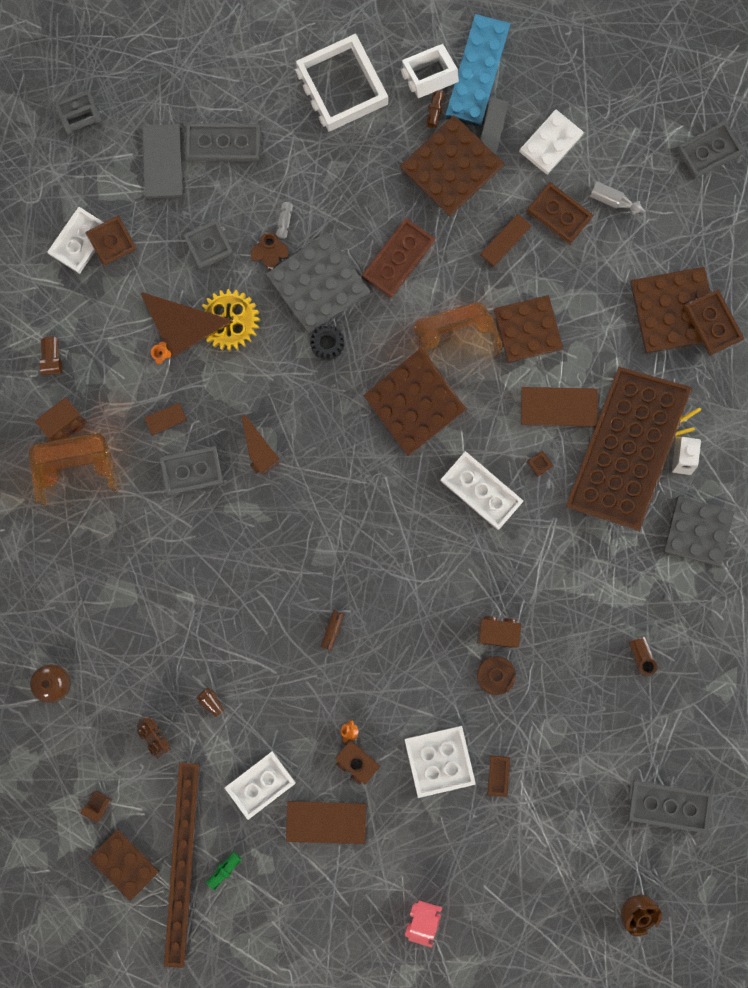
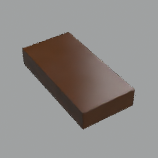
M180 403L144 418L152 436L187 421Z
M490 755L487 795L507 797L510 757Z

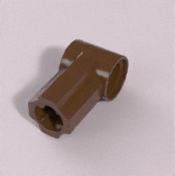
M42 338V359L39 362L41 375L62 374L58 338Z
M642 637L628 642L639 674L642 676L653 675L657 671V663L652 657L646 638ZM644 662L651 664L652 669L649 673L645 672L642 668Z

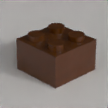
M66 397L35 420L47 438L56 445L67 442L71 434L81 431L85 427L84 424L87 423L75 405Z
M485 616L484 619L479 620L476 644L518 648L521 623H517V619L505 618L503 621H497V617Z

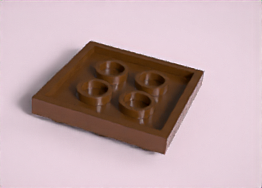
M549 295L494 308L508 363L563 350Z

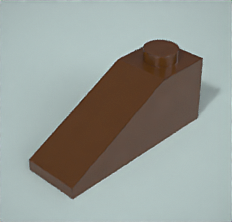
M244 414L242 416L249 457L253 462L250 466L256 474L260 472L262 475H265L281 461Z

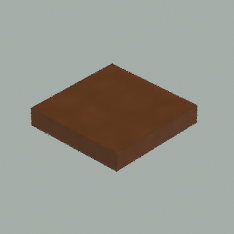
M119 215L85 232L103 266L137 250Z

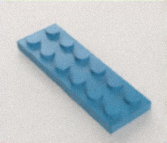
M475 14L458 71L459 82L454 85L446 118H451L455 115L461 122L481 127L511 23Z

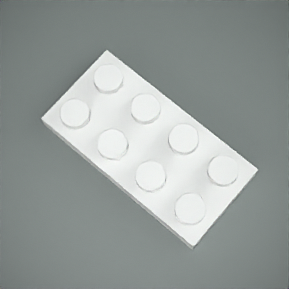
M466 451L440 480L497 530L503 526L523 502L519 496Z

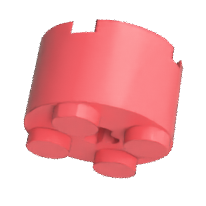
M420 900L418 903L413 904L410 913L413 921L408 924L405 933L408 941L432 948L434 942L430 940H433L436 936L441 914H437V912H441L442 907Z

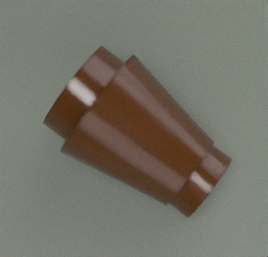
M206 688L196 697L199 700L198 703L215 717L224 711L213 690Z

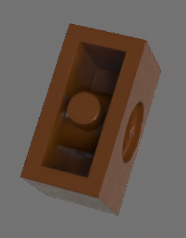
M352 740L346 744L335 758L338 761L336 765L344 772L346 769L353 774L351 778L359 785L361 782L365 785L380 768V765ZM354 758L360 759L362 761L361 768L354 769L351 766V761Z

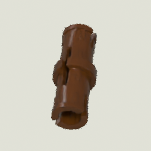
M442 90L433 92L431 104L428 105L429 114L426 126L432 129L434 127L437 128L438 119L443 110L442 102L445 93Z
M333 610L328 627L326 626L325 628L326 633L320 646L326 648L329 641L327 649L332 651L337 634L339 635L340 633L339 628L345 615L339 613L336 620L338 611Z

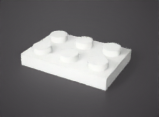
M555 110L521 147L519 152L548 175L583 136L584 132L558 110Z
M78 207L47 253L80 274L95 253L85 232L104 222Z
M272 751L227 785L225 789L247 820H249L296 782Z

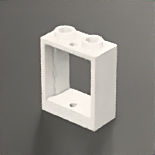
M443 44L402 60L403 68L401 72L405 80L408 79L411 92H415L418 98L459 82L458 69ZM439 61L444 71L418 80L414 71Z

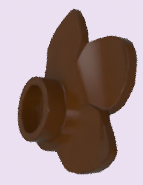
M265 233L261 237L260 242L253 246L251 252L252 261L263 260L265 266L270 270L278 265L279 257H288L287 246L280 242L274 233ZM272 240L273 244L267 245L266 242Z

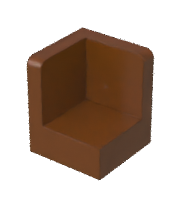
M95 791L80 814L98 823L102 821L113 799Z

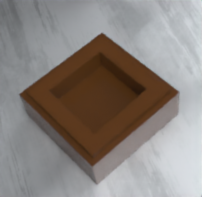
M543 450L526 462L537 477L554 466Z

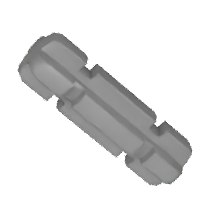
M284 202L281 207L282 213L280 212L278 222L279 229L276 232V236L280 239H285L288 233L287 228H289L291 218L290 212H292L293 205L288 202Z

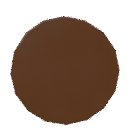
M500 656L489 657L479 665L477 681L485 692L501 695L508 692L515 683V669L506 658Z

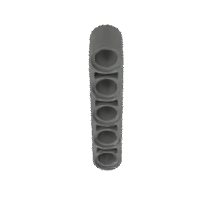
M491 97L481 141L496 155L509 101ZM490 180L484 186H489Z

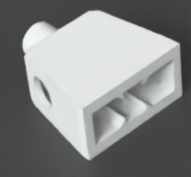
M675 438L671 473L691 475L698 467L701 439Z

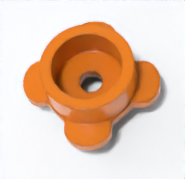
M160 342L159 345H155L151 349V355L156 359L157 364H162L163 360L171 357V352L168 351L165 342Z
M349 720L341 728L344 743L357 738L358 727L354 725L353 720Z

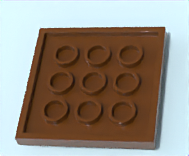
M453 115L400 165V168L450 217L505 165L497 155Z
M705 267L630 281L645 354L702 343L683 306L710 293Z
M422 348L418 349L363 395L407 456L412 455L467 410Z

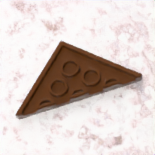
M144 292L141 293L154 323L173 358L233 323L228 318Z

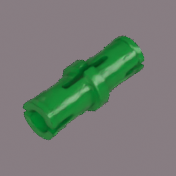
M232 852L222 865L219 864L215 873L206 881V884L215 891L226 877H230L233 869L242 861L239 855Z

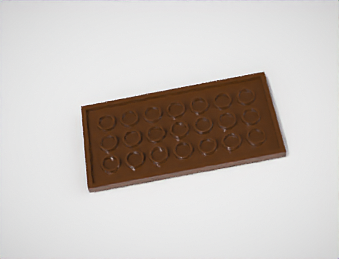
M618 367L566 507L640 532L690 398L692 387Z

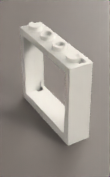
M356 34L296 61L297 69L295 71L299 80H303L304 91L307 96H311L312 107L314 111L318 110L320 123L323 127L326 126L328 132L388 105V95ZM351 48L376 97L330 117L306 69Z

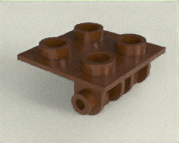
M150 717L143 718L137 725V733L141 739H145L148 743L147 748L151 755L156 756L158 759L171 750L169 748L170 744L165 737L159 740L164 736L163 734L157 737L156 734L161 730L158 729L154 732L158 728L154 719L151 720Z

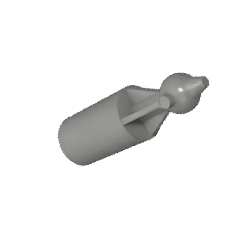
M598 181L590 195L591 198L616 209L630 208L633 215L645 212L640 201L632 203L623 192Z

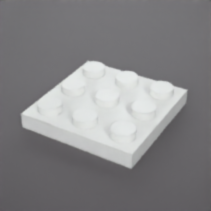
M462 726L405 739L418 798L476 785Z

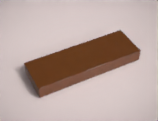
M517 214L480 253V256L491 266L495 267L527 233L532 225Z

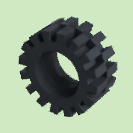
M323 324L320 328L317 327L315 332H312L310 345L312 352L315 353L317 358L320 357L321 360L327 359V361H331V358L336 359L338 355L342 354L344 336L336 326L331 327L330 324L324 326ZM324 336H331L335 344L330 349H324L320 345V340Z

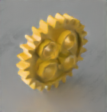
M227 289L226 294L220 290V296L213 293L214 299L207 298L209 304H202L205 312L216 315L217 308L223 307V314L218 316L229 319L228 304H231L230 316L233 319V323L230 324V337H228V325L221 334L215 333L209 336L207 342L211 343L214 341L213 346L215 348L220 344L221 350H224L225 346H227L229 351H231L232 346L239 350V344L246 347L244 341L252 342L250 335L256 336L253 330L259 329V326L255 324V322L260 321L258 317H255L259 314V311L253 310L256 307L255 303L250 304L252 299L250 297L245 299V293L239 296L237 290L233 294H231L230 289ZM237 307H243L241 314H234V310ZM236 326H243L241 333H234Z

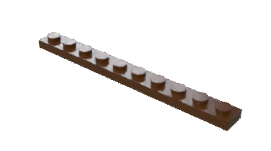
M179 763L164 967H185L200 763Z

